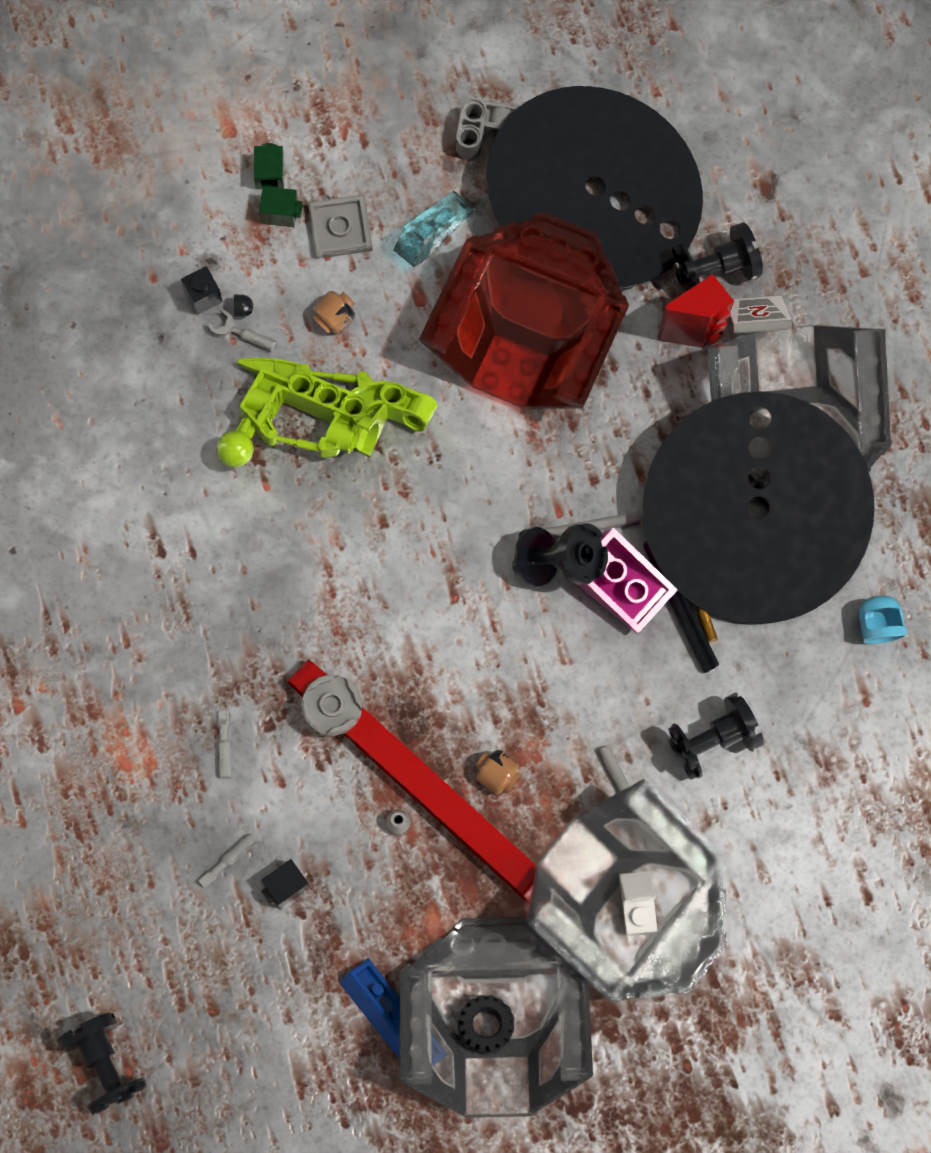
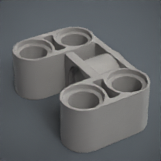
M478 99L467 100L461 108L456 134V151L458 155L466 160L476 158L481 152L483 138H488V135L496 136L506 119L519 107L507 103H494ZM477 114L480 117L478 119H470L467 116ZM471 139L475 143L473 145H466L463 141Z

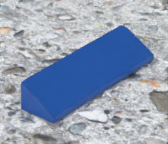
M368 958L347 973L340 981V984L400 1059V997ZM428 1033L430 1066L432 1068L446 1055Z

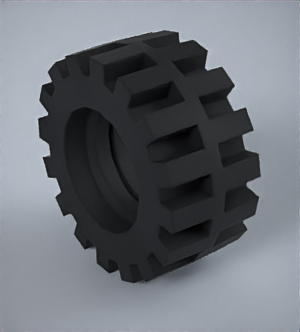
M480 995L475 999H471L463 1007L459 1015V1036L464 1041V1044L476 1053L489 1054L499 1051L509 1042L514 1031V1015L511 1013V1008L502 999L494 998L493 995ZM481 1012L494 1014L499 1021L498 1032L491 1037L478 1035L473 1028L474 1017Z

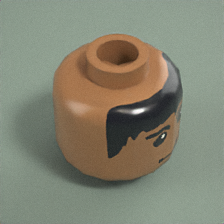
M329 291L314 305L313 311L315 315L312 318L327 334L331 331L339 334L355 319V312L352 309L355 303L344 291L340 295L335 291Z
M496 750L491 755L485 752L475 765L479 769L476 775L477 781L495 795L503 792L508 794L522 776L518 773L520 769L519 763L502 750Z

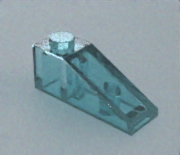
M452 191L403 227L393 251L414 268L417 267L452 235L473 213L475 207L455 191Z

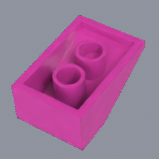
M614 528L608 529L602 533L604 537H600L602 546H607L608 563L604 574L600 578H595L592 581L593 583L577 585L634 632L639 633L677 589Z

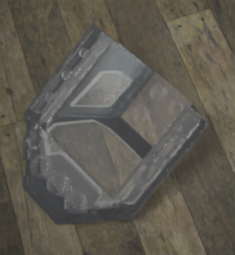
M823 325L796 326L790 330L751 332L707 348L711 402L732 394L757 391L775 392L804 400L827 413L844 428L860 450L869 472L881 455L884 456L890 449L891 435L885 329ZM757 407L750 412L749 422L754 428L764 429L770 424L771 415L767 409ZM756 437L749 443V453L756 459H763L770 453V444L765 438ZM763 467L753 468L748 475L750 485L756 489L766 487L770 481L769 472ZM756 497L768 508H770L769 503L765 498Z
M642 779L575 816L537 862L527 924L611 1003L623 1002L625 999L661 997L664 994L690 993L727 945V932H724L723 915L726 914V889H723V871H726V861L647 779ZM650 871L656 893L654 906L657 933L626 936L619 874Z
M525 917L462 918L453 926L454 929L443 939L441 937L423 951L421 958L412 965L409 963L400 972V1082L465 1118L531 1116L593 1077L588 981L527 924L528 920ZM480 995H493L494 998L502 999L511 1008V1013L514 1015L513 1034L509 1042L495 1053H476L470 1047L468 1048L459 1036L458 1019L463 1007L471 999H475ZM481 1012L474 1017L473 1028L478 1035L491 1037L498 1032L499 1021L494 1014Z

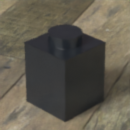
M207 266L181 278L183 290L197 315L223 302L220 289Z
M290 859L261 880L265 888L260 891L270 906L276 903L281 909L308 890L310 885L293 860Z

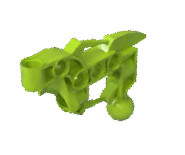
M255 357L238 359L239 367L257 374V377L240 404L242 421L236 430L226 432L219 438L216 451L219 459L226 466L233 468L244 466L252 458L254 446L251 439L255 433L270 446L276 445L277 442L287 443L298 448L318 452L319 456L323 458L337 456L340 450L350 454L354 448L358 452L371 457L387 418L404 424L412 430L422 432L427 427L438 404L431 396L402 386L399 383L388 381L373 382L368 373L364 371L359 372L357 375L338 372L327 373L312 371L307 364H299L283 359ZM317 377L333 379V381L356 383L358 387L348 391ZM298 390H307V391L302 392V393L296 392V391H298ZM393 399L398 400L397 402H394V403L389 402V400H393ZM327 400L333 401L332 403H328V404L323 403L324 401H327ZM286 403L331 424L326 436H322L319 443L278 436L272 421L282 404ZM353 411L359 412L358 414H354V415L349 414L350 412H353Z

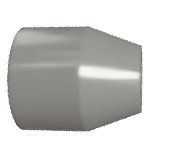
M400 809L393 810L387 816V828L391 834L402 836L409 831L411 819L406 811ZM398 816L403 819V822L400 824L394 822V819Z

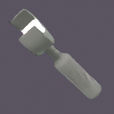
M220 310L221 315L227 319L225 326L215 329L208 323L209 331L216 338H226L233 332L240 335L247 342L269 351L274 349L275 340L249 329L241 330L234 327L233 317L227 311Z

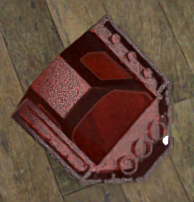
M541 212L532 215L531 219L519 223L515 221L495 228L494 232L479 237L475 235L466 239L420 335L419 341L472 388L520 408H584L626 315L629 304L617 283L618 279L611 263L606 258L601 247L602 243L598 234L548 213Z

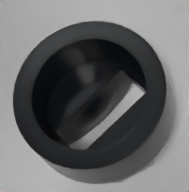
M234 294V318L247 317L252 313L254 304L249 296Z

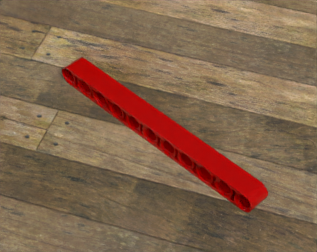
M307 659L287 682L303 697L309 684L327 674L314 662ZM362 707L361 717L356 725L343 735L514 892L530 903L536 865Z

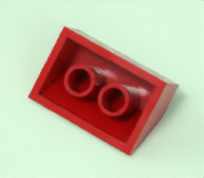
M712 274L665 305L657 337L663 342L699 348L708 343L713 345L725 335L724 331L728 326L727 322L731 316L734 300L714 274Z

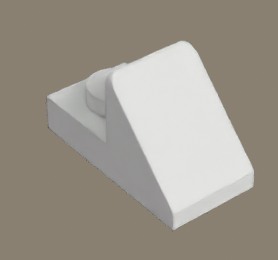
M650 871L619 874L626 936L657 933L654 906L656 893Z

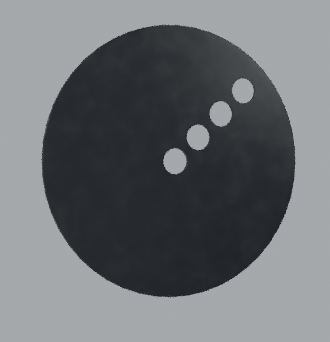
M593 86L562 87L537 95L517 108L506 119L499 129L489 152L486 173L487 191L491 208L501 229L543 214L597 236L620 289L646 283L665 273L677 263L672 253V247L683 244L688 249L698 231L703 208V190L699 170L690 149L677 130L663 116L645 103L629 95ZM596 177L604 182L606 190L602 195L595 196L587 191L585 184L589 178ZM615 192L625 193L630 199L629 208L626 210L614 208L610 202L611 195ZM641 206L652 209L655 214L654 222L649 225L638 222L635 217L636 209ZM664 221L675 222L680 230L679 236L675 239L665 238L660 232V224ZM591 283L585 287L594 289Z
M763 391L743 392L716 399L701 406L677 424L665 438L652 460L646 477L642 505L645 534L651 553L664 576L687 600L713 615L727 620L753 624L775 623L802 616L818 608L838 593L855 573L866 553L873 529L875 511L874 492L867 465L860 450L844 428L827 413L804 400L785 394ZM763 407L769 411L771 421L766 428L756 429L750 424L749 415L754 408ZM756 437H763L770 444V453L763 459H756L749 453V443ZM755 467L765 468L770 475L768 485L762 489L752 487L748 481L749 472ZM763 497L768 501L770 508L764 518L756 519L749 514L748 503L752 498Z

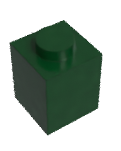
M273 143L254 146V182L256 189H262L263 186L284 188L283 146H277Z
M263 186L259 208L260 223L295 228L296 218H301L303 201H298L297 190Z

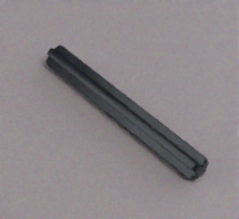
M646 540L643 544V548L652 566L655 567L664 576V574L658 567L651 553L648 541ZM676 591L669 601L705 673L712 672L718 668L719 662L689 601Z

